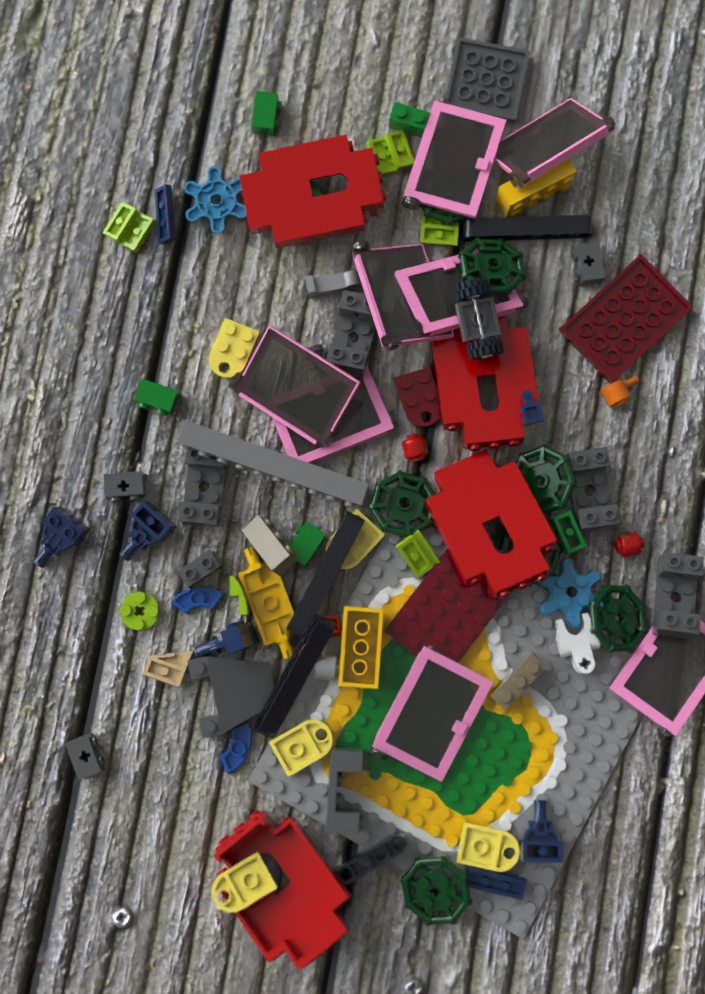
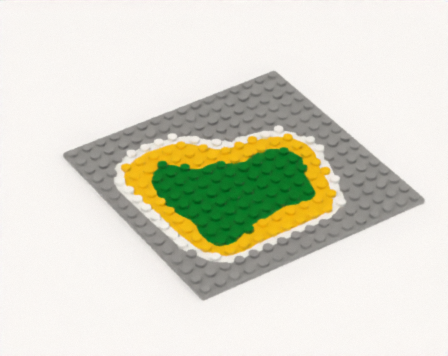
M417 519L413 523H409L410 529L419 525L422 521ZM395 521L391 523V526L405 529V524ZM433 527L427 528L421 533L437 558L440 559L447 547L437 529ZM386 532L346 604L347 607L383 609L378 689L338 686L339 677L335 676V681L316 680L315 664L273 739L306 720L316 719L324 722L330 728L333 736L331 748L363 749V753L367 754L366 768H362V773L338 771L342 772L341 787L337 786V792H341L340 807L358 808L359 814H363V829H358V835H341L368 849L396 832L404 833L408 839L406 850L388 862L405 872L415 862V858L419 856L426 858L442 857L445 855L447 859L465 873L468 865L456 862L464 822L507 831L514 836L519 844V841L523 840L524 833L528 829V820L534 819V800H547L546 819L547 821H552V829L558 837V842H563V863L523 862L518 859L511 869L503 871L502 873L527 878L523 900L469 888L470 897L473 902L468 908L518 937L524 938L642 716L640 711L608 689L633 653H608L600 642V649L592 650L595 660V667L592 672L585 674L576 672L570 656L563 658L560 656L556 643L555 620L562 619L566 630L573 635L581 631L582 624L576 629H571L567 625L566 615L562 611H556L550 616L543 615L540 611V606L549 599L550 594L549 591L533 584L532 587H527L523 590H514L459 661V664L492 680L493 684L441 782L372 747L375 736L417 657L384 630L430 572L429 570L419 578H416L395 547L406 538ZM344 609L340 615L341 635L329 638L327 655L337 656V661H340ZM602 630L603 634L608 638V633ZM616 639V644H623L621 639ZM657 651L654 652L652 657L645 654L624 684V687L648 704L670 663L669 658ZM529 653H532L546 669L506 710H503L489 694ZM583 658L582 662L579 663L580 667L585 668V665H588V662L583 661ZM426 664L386 742L438 768L455 735V732L451 730L456 720L462 722L480 686L454 672H451L447 679H445ZM318 729L316 737L319 740L326 739V730ZM268 744L249 781L326 825L331 748L325 756L288 777L272 747ZM397 838L393 841L396 847L404 845L402 839ZM508 847L504 850L506 858L514 856L515 851L513 848ZM382 848L376 850L379 857L387 855L386 851ZM440 865L427 866V868L439 869ZM446 867L444 868L448 876L456 877ZM421 869L416 872L414 877L419 879L422 876L423 872ZM458 882L456 883L457 893L462 895L461 884ZM434 886L435 889L441 892V889H438L437 886Z

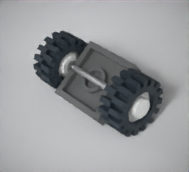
M473 278L472 280L469 279L454 285L456 300L459 302L455 304L462 340L463 342L473 341L466 345L469 359L480 360L504 353L502 340L499 337L501 331L493 297L481 299L491 294L488 278Z

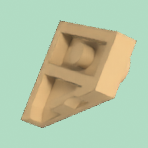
M186 651L149 656L143 675L180 688L188 668L187 660H191L193 652Z

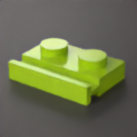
M419 530L395 546L416 578L432 569L436 562L440 563Z

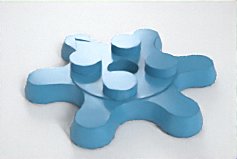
M212 166L208 169V180L205 184H197L194 181H189L185 184V192L196 199L195 205L187 210L186 218L191 222H195L201 217H207L211 221V230L219 234L225 229L224 220L227 216L234 215L238 218H244L247 215L245 205L238 203L236 200L237 194L242 191L240 178H236L229 183L224 182L221 178V169L217 166ZM214 197L221 198L219 205L211 203V200Z
M563 558L560 562L561 572L559 576H549L545 580L538 582L550 594L549 599L541 604L540 611L545 616H550L556 611H562L566 615L567 625L571 629H576L581 625V612L585 609L590 610L588 607L589 602H592L595 598L591 593V588L599 583L601 578L600 574L595 570L589 571L586 575L577 574L574 569L573 560ZM571 587L575 590V597L567 595V588Z

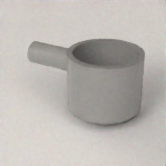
M328 642L316 662V680L335 681V676L339 677L340 661H337V656L327 655Z

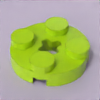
M144 592L132 593L122 602L120 607L121 618L125 625L131 629H149L159 618V603L151 594ZM143 606L145 608L143 610L144 615H136V608Z

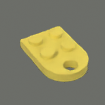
M225 318L209 355V363L213 372L225 379H232L241 375L248 364L260 331ZM228 364L230 369L228 372L222 373L219 370L220 366Z
M358 509L353 514L365 521L340 568L343 570L356 567L385 536ZM335 533L329 538V540H328V542H327V545H326V551H327V549H328V547H329V545H330V543H331V541H332V539H333Z
M310 719L271 740L269 744L289 777L325 756L332 746L333 736L330 728L324 722ZM318 729L326 730V739L319 740L316 737V731Z
M468 822L463 823L456 859L457 863L497 872L507 871L517 863L520 849L517 840L512 834L496 828ZM508 847L513 848L515 851L514 856L511 858L504 856V850Z
M256 852L216 878L212 886V898L215 905L221 911L237 913L270 894L278 887L259 853ZM221 891L229 894V900L225 903H221L217 899Z

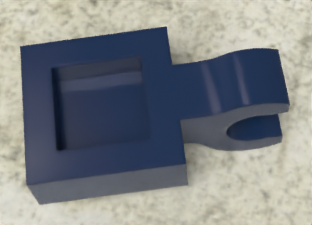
M531 390L523 391L521 397L524 405H521L519 408L524 426L543 422L544 417L540 402H533Z

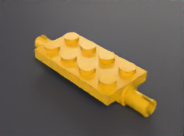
M252 546L250 547L252 555L248 548L243 550L249 567L247 570L238 573L264 646L274 642L278 643L283 659H287L289 656L286 650H288L290 657L294 652L289 640L290 636L294 634L286 631L294 611L281 576L274 573L266 563L260 562L257 551Z

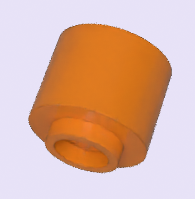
M635 376L626 381L620 379L601 389L600 391L608 407L614 406L616 409L628 403V398L631 397L628 388L639 383V378Z

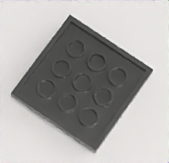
M458 37L444 103L515 123L530 51Z

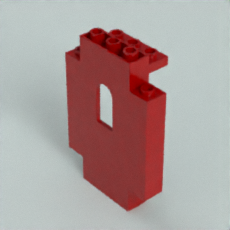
M347 134L260 152L258 155L261 171L239 175L251 234L255 235L273 231L274 242L277 248L365 231L364 224L368 223L366 212H370V217L378 216L377 209L384 208L383 201H387L385 189L381 190L380 183H383L382 173L377 172L376 166L380 165L378 154H374L373 148L354 151L352 140L348 141ZM335 175H343L348 180L347 188L341 192L317 197L312 196L311 180Z
M449 314L448 318L456 316L457 314ZM506 315L498 317L501 331L499 337L502 340L504 353L497 356L470 360L466 345L473 341L463 342L460 328L453 330V338L435 340L431 344L443 430L453 432L462 428V445L465 450L479 451L486 447L498 449L503 445H508L509 447L519 446L525 438L523 420L519 408L521 405H524L521 394H523V391L531 390L533 402H539L527 327L508 329ZM495 375L499 406L494 411H486L480 404L476 377Z
M486 449L434 472V480L441 493L427 498L426 506L466 586L470 584L472 586L482 582V579H485L489 597L496 599L498 597L505 598L514 590H523L530 583L535 581L538 583L547 578L550 568L542 553L548 554L552 552L556 547L557 539L515 461L496 468ZM500 517L514 544L513 550L507 554L497 552L483 526L484 523Z
M257 810L250 815V820L246 824L241 823L234 829L235 833L230 837L228 835L218 842L220 845L215 848L217 853L213 856L218 862H224L228 869L256 852L259 853L260 857L264 854H271L276 859L291 883L278 894L273 891L235 914L268 963L275 961L283 953L287 952L300 971L305 969L351 931L337 909L347 902L352 895L296 818L286 817L279 822L278 825L280 827H277L267 811ZM222 869L217 873V877L228 869ZM221 891V894L223 895L225 900L228 901L229 894L225 891Z

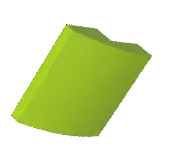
M403 130L386 133L385 137L366 142L367 149L373 148L374 154H378L380 165L376 167L377 172H381L382 176L414 165L415 161Z
M121 202L104 229L103 234L129 250L138 253L156 221L140 213L136 208Z
M440 209L434 210L435 212L448 216V212ZM422 210L420 243L457 246L459 222L448 226V224L424 217Z
M229 576L230 594L232 597H239L240 615L250 616V605L241 582L237 577Z

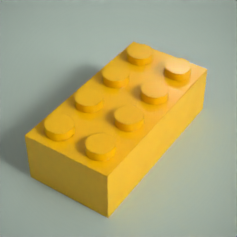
M569 158L527 185H523L514 178L499 186L495 200L505 217H516L525 208L531 209L543 199L547 201L555 193L568 190L574 181L577 170Z
M344 606L338 686L378 689L383 609Z

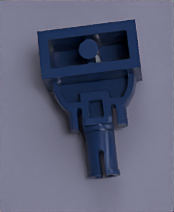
M142 501L130 515L134 518L131 531L127 535L130 540L119 554L129 561L139 548L145 550L149 545L165 541L176 529L177 525L150 501Z
M62 506L53 507L42 522L45 525L43 538L40 541L43 549L33 562L35 564L38 563L37 566L44 568L53 554L59 556L63 550L81 544L91 529Z
M242 620L226 625V630L220 632V638L217 639L216 636H212L209 642L195 647L196 656L201 658L211 653L219 654L224 647L227 653L231 654L259 644L260 641L252 621L245 623Z
M534 800V819L528 820V829L524 833L523 840L519 841V861L563 863V842H558V837L552 829V821H547L546 819L547 800Z

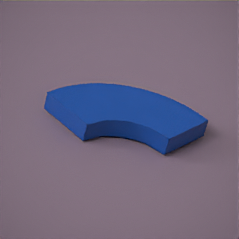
M195 587L181 592L170 603L185 614L199 606L214 610L225 594L210 587Z
M250 722L231 729V745L225 753L220 755L227 774L237 769L244 762L252 744Z

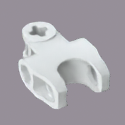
M588 613L580 614L582 628L576 635L570 634L566 630L562 619L555 620L556 643L561 658L570 656L574 670L580 674L592 672L595 667L592 650L600 649V641L590 632L591 619ZM582 658L583 661L588 662V665H585V668L580 667L579 664L582 662Z

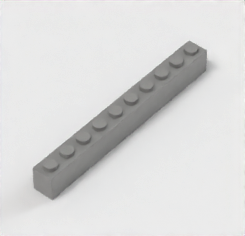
M187 420L183 421L176 444L180 445L179 449L187 452H190L191 449L198 451L197 455L204 458H209V456L215 457L217 462L225 465L228 462L233 463L235 468L246 471V469L254 471V475L272 477L274 482L283 484V481L291 483L290 487L298 490L305 488L308 489V493L319 496V494L326 495L327 500L337 502V500L345 502L344 505L350 508L362 505L368 483Z

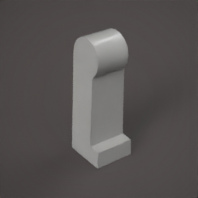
M346 271L344 273L313 277V275L305 276L309 298L343 292V290L350 291L361 286L358 271Z

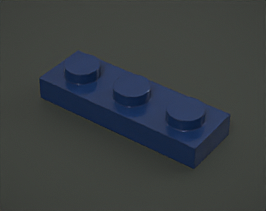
M164 184L154 190L158 244L163 245L176 239L172 186Z
M467 866L466 872L469 875V888L523 900L527 878Z

